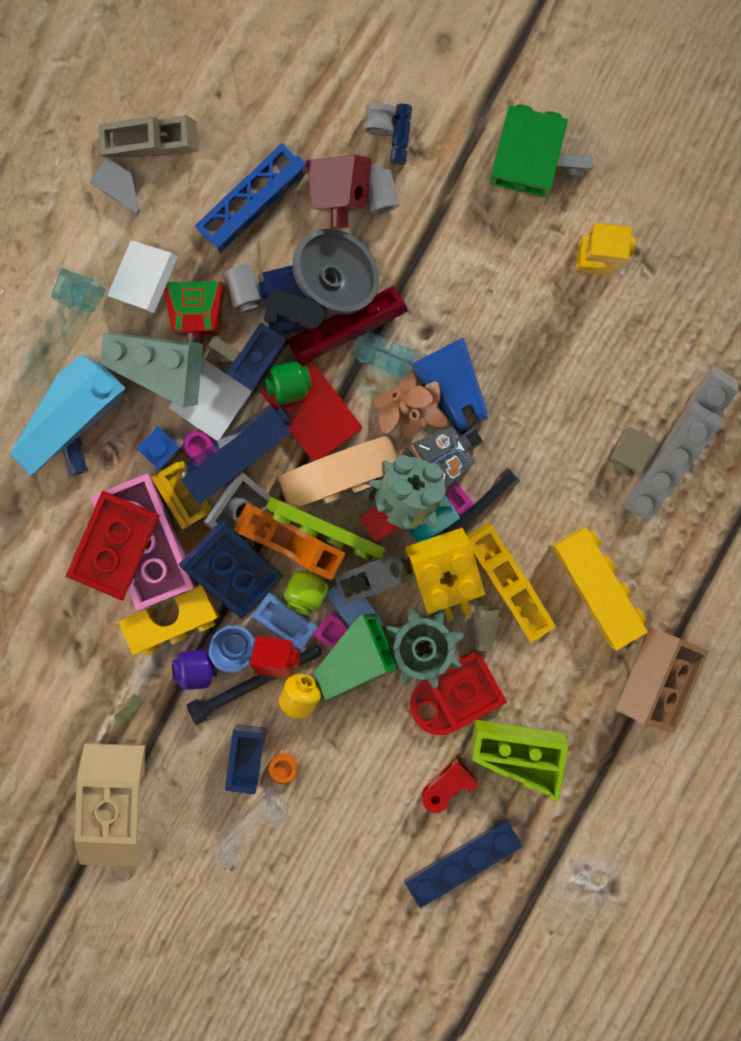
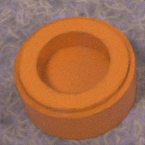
M286 752L274 755L268 764V774L278 784L290 783L295 779L298 772L297 760L293 755Z

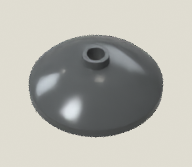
M319 229L306 235L295 249L292 263L295 280L303 294L309 300L318 303L323 310L335 314H353L364 309L377 294L379 271L376 261L367 247L354 236L337 229Z

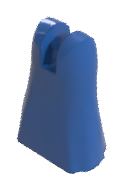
M464 338L411 364L425 386L434 381L439 383V406L451 425L460 433L469 429L466 417L461 411L465 406H470L472 413L479 423L488 419L487 406Z

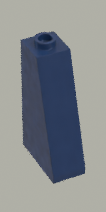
M272 402L184 465L180 480L199 504L288 436L291 433L289 425L292 422L291 418L283 407L277 409Z

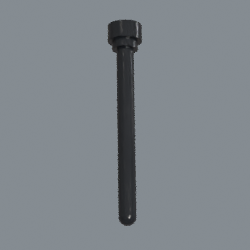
M313 646L301 652L299 667L318 658L322 653L321 648ZM256 675L207 701L205 699L200 701L196 699L186 704L188 712L196 726L208 721L212 711L279 677Z

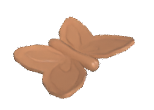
M414 372L407 373L400 381L398 388L392 387L391 393L384 392L374 397L373 402L375 406L381 410L378 418L379 426L383 433L388 434L396 428L400 420V410L403 414L409 412L406 405L415 409L427 407L433 402V397L428 390L422 386H416Z
M436 381L424 387L433 397L431 404L424 408L415 409L406 405L409 409L407 414H403L400 410L401 429L405 438L412 439L419 432V428H426L427 424L433 427L447 426L448 421L437 408L440 402V387Z

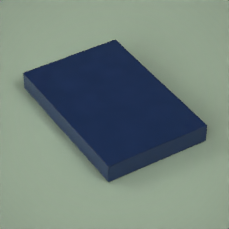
M223 520L178 564L183 571L241 619L284 577L275 566Z

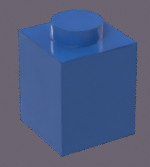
M158 426L136 448L158 470L166 469L184 450L176 440Z

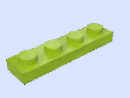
M270 497L266 508L274 513L273 519L286 525H290L291 521L301 524L299 530L314 537L317 536L318 532L328 536L326 542L343 549L344 544L354 547L352 553L369 560L370 555L381 559L385 551V547L376 542L374 543L367 538L276 498Z

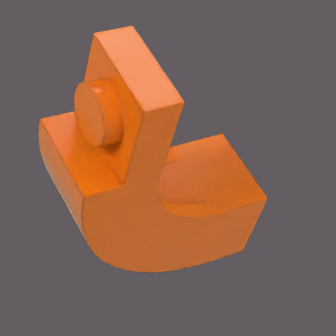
M246 503L233 529L235 532L282 553L309 571L330 580L333 579L345 552L318 536L314 537L299 530L300 527L293 523L286 525L273 519L274 514L269 511H264Z

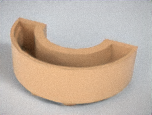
M384 436L298 467L278 476L277 479L286 503L306 512L314 509L312 503L321 499L327 504L342 498L340 492L352 488L353 493L371 487L369 480L378 478L382 480L385 475L382 462L387 460L393 463L397 455L390 437Z

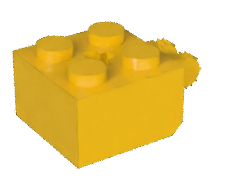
M463 528L406 546L405 550L417 590L427 614L443 610L445 611V619L449 622L454 620L451 606L459 604L462 613L465 616L470 615L471 609L468 601L485 595L472 545Z

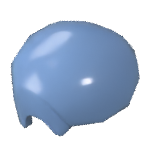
M239 625L225 626L212 637L208 654L216 668L225 673L239 672L250 664L255 640L249 630Z

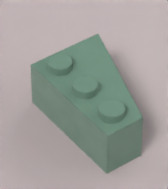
M122 332L103 333L101 365L183 408L198 405L203 344Z

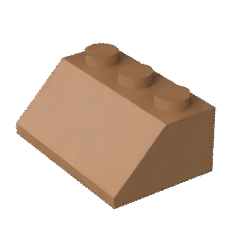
M650 627L648 634L645 635L642 641V648L638 658L631 667L630 677L625 689L619 695L616 711L643 724L675 733L709 651Z

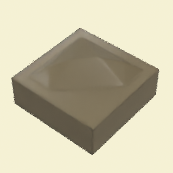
M213 337L208 344L209 348L213 350L214 356L220 362L233 364L240 354L238 350L218 337Z

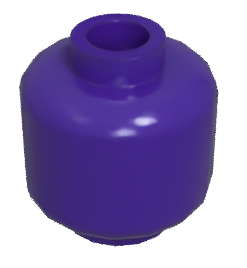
M206 650L182 651L177 655L176 660H172L174 684H179L180 688L184 691L205 689L211 685L212 677H217V668L214 666Z

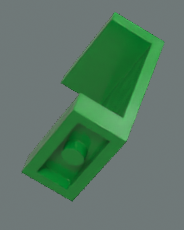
M509 105L489 185L548 199L568 119L562 118V115L557 112L547 111L541 113L533 111L527 105Z

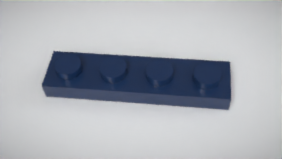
M506 818L406 878L404 882L421 909L519 850L523 845Z

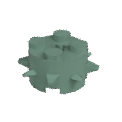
M407 455L397 457L393 463L387 460L383 461L382 465L385 474L383 479L369 480V484L377 489L375 501L378 512L388 515L387 521L400 528L415 529L423 523L433 527L437 526L438 520L435 511L438 507L450 506L451 504L443 499L446 488L442 477L443 470L439 465Z
M411 607L408 611V620L403 622L399 628L386 627L385 630L393 638V650L391 652L396 663H398L403 671L402 684L407 685L413 678L427 679L431 686L436 688L438 687L439 674H443L448 667L456 669L461 667V664L454 657V645L463 639L464 636L463 633L449 632L446 626L443 625L445 611L440 610L431 618L420 616L414 607ZM424 640L429 641L430 651H423L422 654H418L416 644L418 642L423 643Z

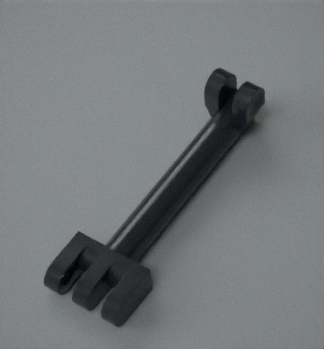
M507 467L499 475L501 479L469 508L458 521L443 531L447 533L459 528L465 530L509 487L512 489L518 484L520 479Z

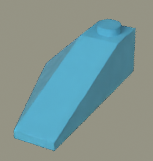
M80 355L57 374L12 448L10 456L32 477L121 402L125 387L103 365Z

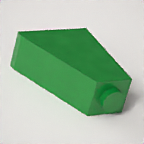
M376 613L363 614L357 617L315 670L317 683L325 700L344 696L399 670Z

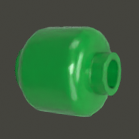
M296 361L273 366L270 370V378L265 379L268 396H275L276 401L281 405L302 401L307 397L308 391L312 390L307 367H302Z

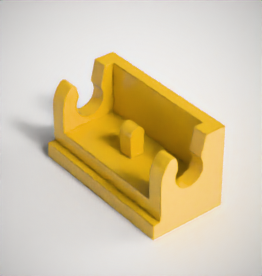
M184 461L176 462L151 477L182 530L206 518L212 511V507L207 499L199 504L180 480L185 465Z

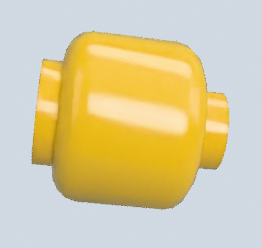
M294 674L288 677L278 698L279 706L288 717L293 719L308 718L315 712L322 696V691L313 677L305 674Z

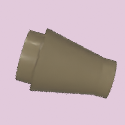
M486 605L475 607V612L472 613L475 650L483 652L492 651L502 618L499 615V608Z

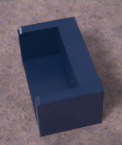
M260 323L227 374L253 393H256L271 368L287 347V340L263 323Z
M241 724L235 725L232 733L225 791L256 794L266 728Z

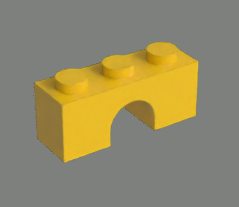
M594 223L589 228L588 236H583L578 242L575 272L611 276L627 262L629 256L634 255L636 237H631L632 227Z
M200 585L175 596L179 615L173 624L159 622L155 618L151 607L118 621L132 655L141 652L143 657L160 650L158 644L169 640L172 645L187 638L186 632L197 628L198 632L215 626L213 620L217 619L220 615L210 592Z

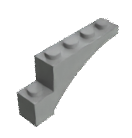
M711 365L695 387L691 398L658 453L624 500L623 507L649 522L719 430L720 415L737 394L738 380Z

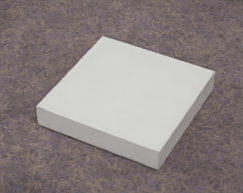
M131 240L107 296L154 313L178 256L171 252Z
M202 358L198 405L183 408L171 402L168 408L218 441L224 436L253 392Z

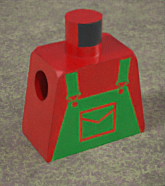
M222 281L167 282L164 289L172 332L175 335H186V342L203 344V352L205 351L204 335H216L219 331L225 286Z

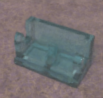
M61 268L51 298L69 309L73 306L87 312L95 311V308L91 305H86L83 298H86L87 294L103 297L106 289L94 279Z

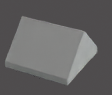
M240 472L234 477L203 525L212 530L223 520L229 527L234 529L246 503L264 511H270L266 506L271 496L243 472ZM240 535L247 543L249 542V538Z

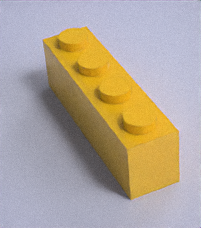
M580 527L551 544V547L609 646L617 651L648 633L644 626L647 620L638 607L634 609L629 601L632 594L623 581L619 583L613 572L617 571L611 558L608 555L604 557L598 546L601 545V541L593 529L588 531L587 527Z

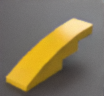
M488 522L467 535L475 557L530 643L555 629L554 622L528 579L523 575L513 556L505 547L493 525Z

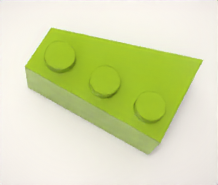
M475 720L470 747L472 761L505 777L509 776L523 783L525 787L531 790L535 789L549 796L550 799L559 802L569 747L565 733Z

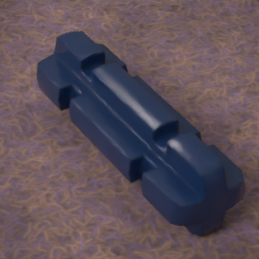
M400 103L396 105L395 118L397 120H394L392 147L394 148L391 149L390 162L396 165H404L407 159V150L405 149L408 148L411 124L409 120H411L412 106L409 104Z

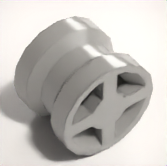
M384 103L367 104L365 112L368 115V120L364 123V132L375 136L392 135L394 126L391 123L392 118L396 115V108Z

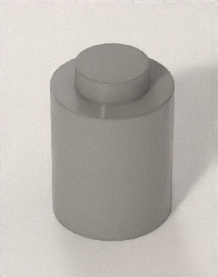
M382 165L373 166L370 171L367 202L372 215L387 213L400 207L390 169H384Z
M250 264L241 265L225 271L222 275L234 310L240 309L241 313H248L258 309V303L263 299L252 266Z

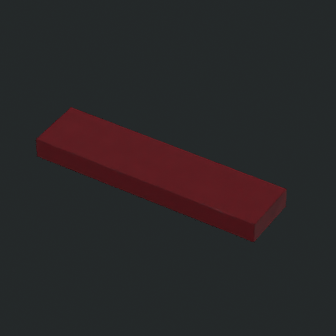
M393 285L377 293L374 299L361 311L353 314H336L324 320V324L319 330L314 332L304 330L287 339V342L298 363L302 366L408 312V309Z

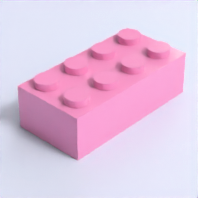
M149 473L105 490L108 493L161 515L128 591L136 611L198 586L197 582L178 565L186 557V554L163 497L151 478L153 474ZM101 492L90 496L94 508Z

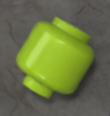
M307 569L305 572L297 571L293 573L284 592V597L288 601L287 606L304 615H310V612L320 610L328 592V585L322 580L323 576Z

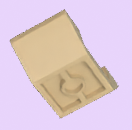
M84 744L76 785L74 842L79 864L141 866L142 835H138L140 780L145 773L146 745Z

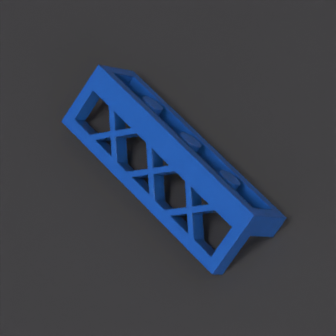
M281 143L195 225L196 229L221 254L307 172L306 163L299 155L295 157ZM283 154L290 163L279 173H273V162ZM269 167V173H263ZM256 178H269V182L257 194H251V183ZM247 188V194L241 193ZM234 199H247V203L235 215L229 214L230 203ZM223 209H225V214H219ZM213 219H225V224L213 236L205 229Z

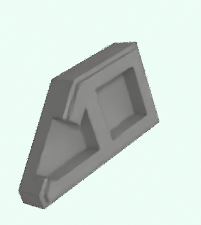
M106 156L89 182L138 215L140 208L132 173Z

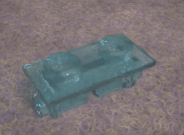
M370 331L356 339L351 356L357 358L361 363L377 366L392 376L404 378L409 373L416 356L415 353L411 352V348L392 341L389 350L384 349L386 338Z

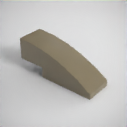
M187 115L157 119L151 116L98 125L100 156L144 157L198 152L197 121Z

